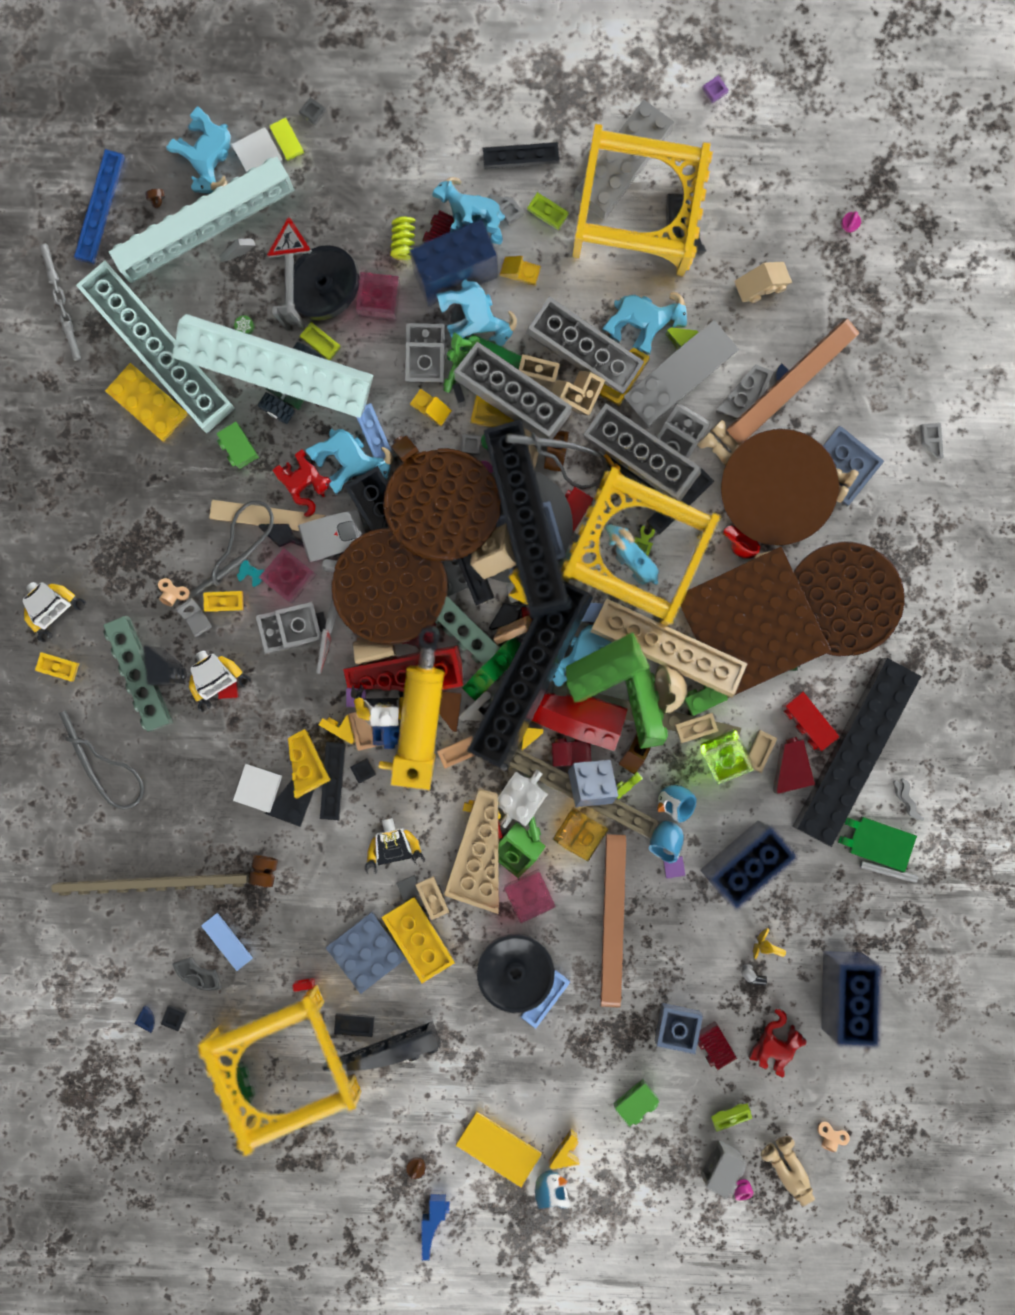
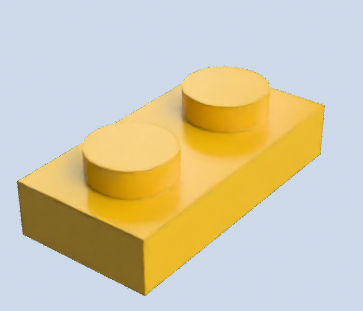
M243 591L203 592L204 612L244 611Z
M40 652L35 671L74 682L80 663Z

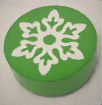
M240 316L235 320V330L249 335L254 331V323L248 316Z

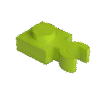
M642 526L639 532L641 537H635L634 543L648 556L653 545L648 540L654 536L655 530L652 529L650 535H646L644 533L645 526Z
M638 772L625 782L621 780L616 784L617 799L621 798L643 779Z

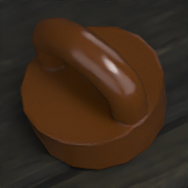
M157 188L146 191V200L151 201L155 209L160 208L162 199L165 198L164 190Z
M418 1157L410 1159L406 1167L407 1174L411 1179L421 1178L426 1171L424 1160Z

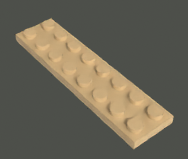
M606 599L591 629L592 633L611 642L634 632L645 658L662 666L673 668L680 674L731 698L735 695L747 663L609 599Z

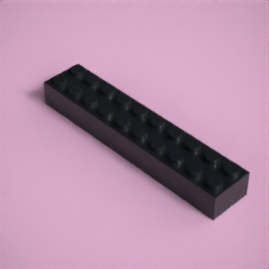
M520 419L485 429L483 431L528 612L531 618L568 609L570 605L529 446L527 444L508 443L505 440L507 434L526 436L522 421Z
M566 581L563 582L570 608L533 619L467 749V752L505 771L593 599L589 592Z
M881 658L792 827L825 845L833 846L913 694L921 675L889 658Z

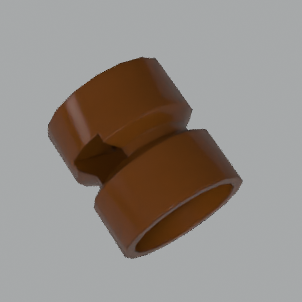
M254 855L251 865L254 870L250 872L248 883L260 887H273L275 880L273 872L277 869L278 859Z

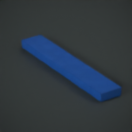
M107 149L104 150L74 258L76 260L91 264L95 263L125 158L121 153Z

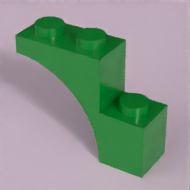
M515 637L509 639L473 675L462 689L476 701L509 668L521 643Z

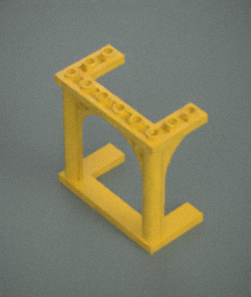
M595 124L572 257L580 259L582 242L641 251L669 260L677 268L676 275L684 277L686 270H690V265H692L693 258L696 255L697 246H694V240L698 239L700 232L697 222L701 220L703 208H700L701 201L705 200L706 189H703L704 182H708L710 173L708 168L713 155V151H710L711 143L703 142L702 147L604 131L602 130L603 125ZM604 149L655 158L669 165L680 178L684 192L683 205L675 220L665 228L649 233L586 223L598 150ZM675 161H678L679 163L681 161H684L681 163L680 166H677L675 164ZM686 166H693V174L686 176L682 173ZM692 180V187L687 185V181ZM686 200H689L691 204H686ZM682 217L687 218L685 219V225L681 223ZM673 227L681 228L684 232V237L677 238L673 234ZM668 233L671 240L667 239L668 237L663 238L662 235Z
M612 467L610 472L606 471L594 499L597 502L595 506H590L586 517L589 518L587 524H582L577 535L581 537L578 543L574 542L569 553H572L570 561L565 560L561 569L563 581L569 582L570 579L583 582L660 617L659 623L668 626L674 620L720 516L715 513L710 516L618 474L620 470ZM613 493L618 494L621 498V505L618 507L611 503L610 496ZM624 494L628 495L627 498H632L633 500L627 503ZM605 501L607 505L611 508L608 514H605L603 511L606 510ZM635 506L651 508L700 531L697 537L699 542L671 603L618 579L604 565L599 550L600 535L606 522L620 510ZM599 524L601 528L596 529L595 525ZM589 541H593L595 543L594 548H587L584 550V547H588L590 545ZM591 552L596 555V559L592 563H585L582 560L586 553ZM597 564L601 567L600 571H598L596 568L594 570L590 569L596 566Z
M318 985L308 990L302 1001L226 1033H220L218 1027L214 1028L198 1044V1054L201 1058H204L206 1073L214 1082V1092L221 1099V1109L229 1118V1128L232 1133H235L237 1148L243 1152L244 1156L251 1154L257 1146L347 1108L348 1112L356 1109L362 1091L355 1074L346 1076L320 1014L324 1000ZM309 1018L339 1091L285 1114L273 1115L256 1110L245 1101L237 1085L236 1069L241 1054L254 1041ZM237 1047L238 1053L234 1054L232 1051ZM220 1056H229L233 1060V1064L230 1066L223 1065L219 1060ZM224 1071H230L231 1077L227 1078V1073ZM240 1107H244L246 1110V1113L243 1116L242 1109H239ZM253 1114L256 1116V1118L252 1117L248 1119L246 1122V1119L249 1115ZM262 1119H266L268 1123H263V1126L260 1127Z

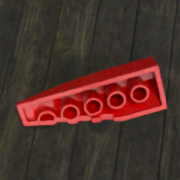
M454 645L436 649L433 667L444 672L442 690L463 686L462 660L459 646ZM417 652L344 668L347 688H352L354 685V688L359 689V686L362 685L363 689L400 690L404 692L407 667L419 665L421 653Z
M547 693L544 695L531 721L577 740L615 751L628 708L594 697L575 702L572 695L559 696L555 695V693Z

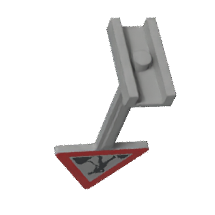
M290 217L287 218L267 254L269 258L285 256V303L283 306L273 307V315L286 331L290 330V325L297 324L301 329L305 328V321L297 313L293 304L294 255L311 253L312 251Z
M324 559L322 565L324 571L334 573L337 561ZM331 599L325 625L326 629H323L317 673L319 674L322 672L331 644L330 634L334 628L337 614L333 599Z

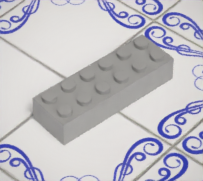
M643 99L618 133L664 141L670 134L674 121ZM605 150L596 161L588 209L605 220L651 158ZM586 176L577 186L574 193V198L580 203L582 201Z
M476 342L454 371L457 382L512 420L517 421L521 419L523 427L531 433H535L539 438L553 439L571 415V405L478 342Z
M608 404L603 406L583 434L587 442L664 495L679 502L701 474V468Z

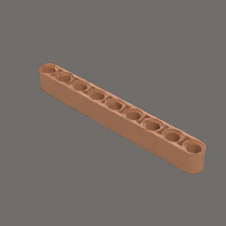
M848 318L844 319L733 422L726 431L738 445L743 443L860 332Z
M606 834L601 1007H621L626 835Z

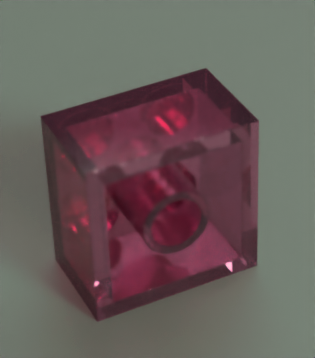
M360 272L356 306L358 316L396 321L400 291L399 276Z
M283 548L259 578L289 603H293L317 574Z
M539 869L504 885V889L520 923L556 907Z

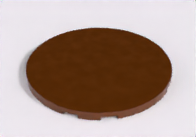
M791 429L767 430L744 441L729 458L721 482L723 505L732 523L749 538L769 545L793 544L816 533L830 518L837 503L839 493L838 472L829 452L811 436Z
M449 448L425 450L411 456L391 476L384 496V511L387 524L397 541L415 555L437 561L455 560L465 557L486 543L498 524L501 499L496 480L482 462L463 451Z
M389 528L376 529L356 538L340 555L334 568L331 592L339 617L356 635L374 643L394 645L417 638L424 627L435 623L446 601L447 575L443 562L426 559L410 552L397 541Z
M850 541L830 543L809 553L793 571L831 649V652L827 653L828 655L841 657L867 653L883 644L893 634L902 618L905 594L900 574L884 554L871 546Z

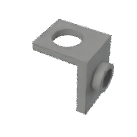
M192 598L176 608V611L187 621L195 637L212 627L203 609ZM194 606L191 611L184 612L186 607Z

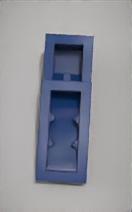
M431 1194L430 1214H423L422 1261H430L431 1244L435 1231L440 1222L445 1221L446 1214H450V1201H446V1194Z

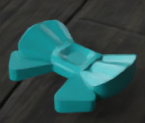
M245 560L239 568L237 578L241 582L249 575L252 577V586L255 587L264 580L266 570H258L251 566L248 560Z

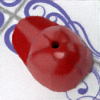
M728 526L724 529L723 535L731 541V550L735 555L743 559H750L759 553L760 544L758 541L749 538L734 526Z

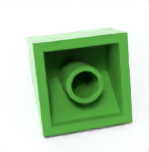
M515 822L498 842L499 863L519 879L538 859L546 846L540 841L533 842L532 837H529L528 831Z

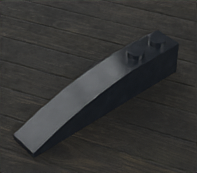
M378 466L344 485L371 531L389 528L384 511V496L388 482Z
M431 1021L342 1055L339 1059L344 1071L385 1067L408 1059L410 1062L417 1060L424 1053L428 1055L433 1054L440 1048L441 1041L435 1025ZM325 1062L322 1067L323 1071H331L328 1062Z

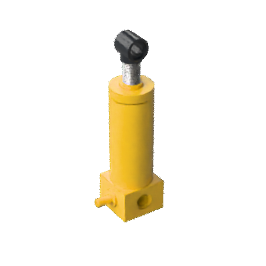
M432 625L424 627L419 635V648H421L419 665L407 667L397 752L393 762H379V769L391 770V785L430 790L433 780L436 757L434 750L444 672L433 667L434 654L437 649L440 632ZM431 632L435 639L428 641L425 639L424 634Z

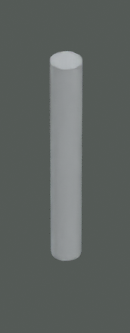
M863 860L860 862V868L914 883L918 881V875Z

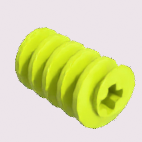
M400 216L391 222L393 226L391 233L393 235L391 236L392 250L390 255L397 260H411L409 255V249L411 248L409 246H414L415 242L409 239L415 238V234L410 233V231L415 230V226L410 224L416 222L414 218Z

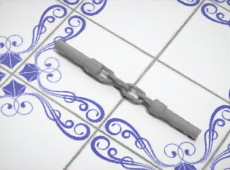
M42 244L40 248L47 268V277L49 283L54 285L52 290L54 301L57 305H60L62 312L60 314L62 328L67 336L73 360H80L81 356L74 336L75 330L69 313L65 312L63 306L65 303L64 293L57 286V282L60 281L57 276L58 273L54 268L48 245ZM55 291L57 293L60 291L62 300H57ZM67 315L68 321L64 322L63 317L66 318Z

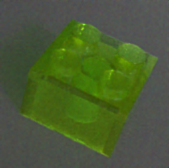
M737 729L701 743L702 755L718 785L754 771L752 759Z

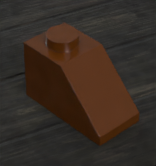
M559 430L553 439L568 442L569 432ZM547 447V453L555 455L564 466L567 448ZM546 456L544 469L561 472L554 459Z
M407 435L404 437L399 436L392 442L391 448L402 464L409 460L411 456L419 453L418 448Z
M442 691L439 714L453 732H457L462 694Z
M637 732L618 765L633 774L645 762L651 747L640 749Z

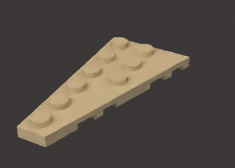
M479 788L444 896L499 914L498 794Z

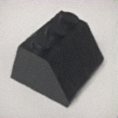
M143 646L147 685L167 686L185 684L184 679L187 678L186 669L183 668V664L161 647Z

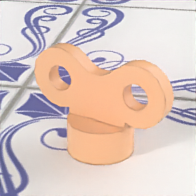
M163 578L158 582V588L163 592L159 600L167 606L172 607L177 599L185 601L190 596V592L186 587H175L170 579ZM180 592H185V595L181 596Z
M821 1122L817 1127L819 1135L824 1137L821 1144L822 1148L836 1152L838 1145L843 1146L849 1143L850 1137L846 1131H835L828 1122ZM824 1126L827 1128L826 1132L823 1131ZM841 1135L844 1136V1140H843V1141L840 1139V1136H841Z

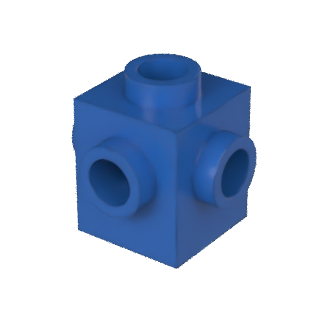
M400 725L373 726V745H384V749H395V745H398Z

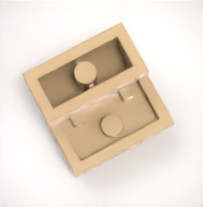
M522 354L519 371L551 392L557 379L560 364Z

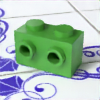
M237 422L216 433L219 437L217 442L222 450L226 449L229 453L227 459L232 466L236 465L241 469L259 458Z
M703 685L704 688L699 691L693 689L687 692L684 704L689 714L694 716L728 700L727 696Z
M642 1079L613 1104L615 1110L630 1127L633 1124L637 1125L640 1123L648 1111L649 1113L653 1112L658 1107L660 1101L650 1086Z

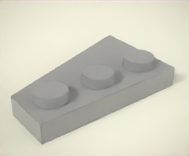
M755 364L716 412L737 420L765 393L773 371Z

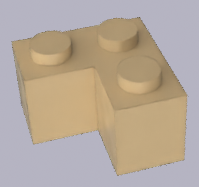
M767 262L759 265L734 282L742 302L755 303L761 300V296L764 294L767 295L773 292L778 294L787 289L786 286L791 284L792 280L784 262Z
M579 371L574 384L568 381L556 380L551 392L571 405L572 411L590 416L605 380L591 372Z

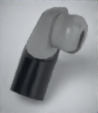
M750 964L743 965L742 976L749 984L767 985V976L756 975L753 971V966Z

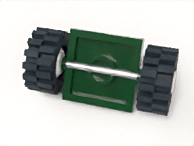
M296 342L292 348L325 359L303 343ZM265 388L271 394L265 392L257 406L282 423L288 424L295 413V410L289 405L300 410L305 400Z

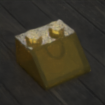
M573 807L552 840L589 862L609 829Z

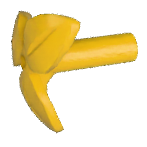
M769 928L764 929L757 936L758 943H755L753 946L754 959H757L759 951L763 954L773 953L780 957L786 955V950L774 946L768 940H765Z

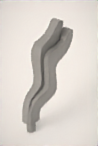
M901 778L902 784L894 780L893 783L896 786L895 794L906 805L907 814L923 821L924 817L916 812V803L909 796L910 783Z

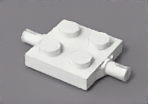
M536 769L530 779L523 777L518 772L514 773L498 797V807L506 814L500 823L501 826L507 828L512 819L527 826L548 795L537 784L543 773Z

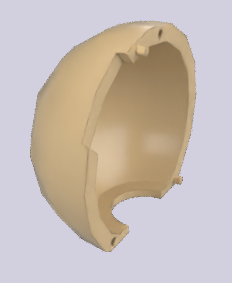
M659 665L654 676L655 691L657 690L659 694V709H662L663 714L677 710L683 704L687 695V684L684 676L677 670Z

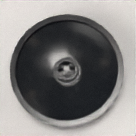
M332 245L312 248L311 253L303 254L294 263L293 304L301 315L312 320H326L339 315L353 302L359 289L360 273L356 262L345 250Z
M508 934L495 939L485 948L478 962L477 981L481 993L492 1006L504 1012L523 1013L538 1007L548 997L554 984L555 971L549 952L538 940L524 934Z

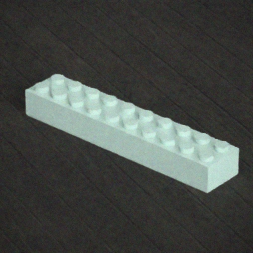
M277 156L269 158L261 166L249 169L245 175L233 178L229 184L217 187L208 196H202L192 205L182 207L178 213L168 215L162 222L150 225L146 231L131 236L125 243L115 245L109 253L119 271L132 283L295 190Z
M105 260L76 285L206 433L236 409L199 366L172 358L175 339Z
M187 314L178 323L172 358L360 418L365 410L374 376L372 374Z

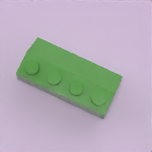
M634 632L566 666L567 686L575 702L584 701L650 668Z
M650 668L625 680L640 749L661 746L668 738L667 728L663 727L662 723L664 719L663 711L658 706L659 694L657 690L655 691L653 685L655 684V677L653 672H650Z

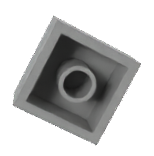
M718 1140L701 1172L706 1188L728 1199L730 1194L734 1193L737 1186L736 1181L739 1176L744 1174L746 1169V1163L739 1150Z

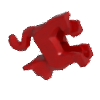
M301 449L295 453L300 468L292 472V465L287 462L283 468L281 465H278L272 471L278 480L285 485L297 505L308 506L304 516L310 517L314 514L316 506L309 498H301L300 493L312 483L314 491L324 498V493L328 490L331 479L321 476L316 467L306 460V452Z
M775 1009L774 1013L779 1016V1020L768 1023L764 1033L753 1046L748 1057L750 1060H759V1067L763 1069L768 1068L767 1061L769 1057L775 1058L776 1061L773 1066L775 1075L784 1078L785 1066L793 1059L796 1050L806 1045L807 1040L795 1029L793 1024L789 1029L787 1041H783L773 1035V1029L781 1028L787 1022V1014L781 1009Z

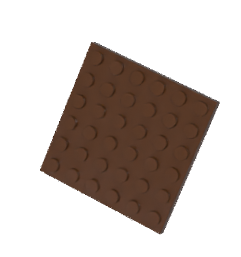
M782 546L687 590L680 604L697 641L747 663L735 695L831 652Z

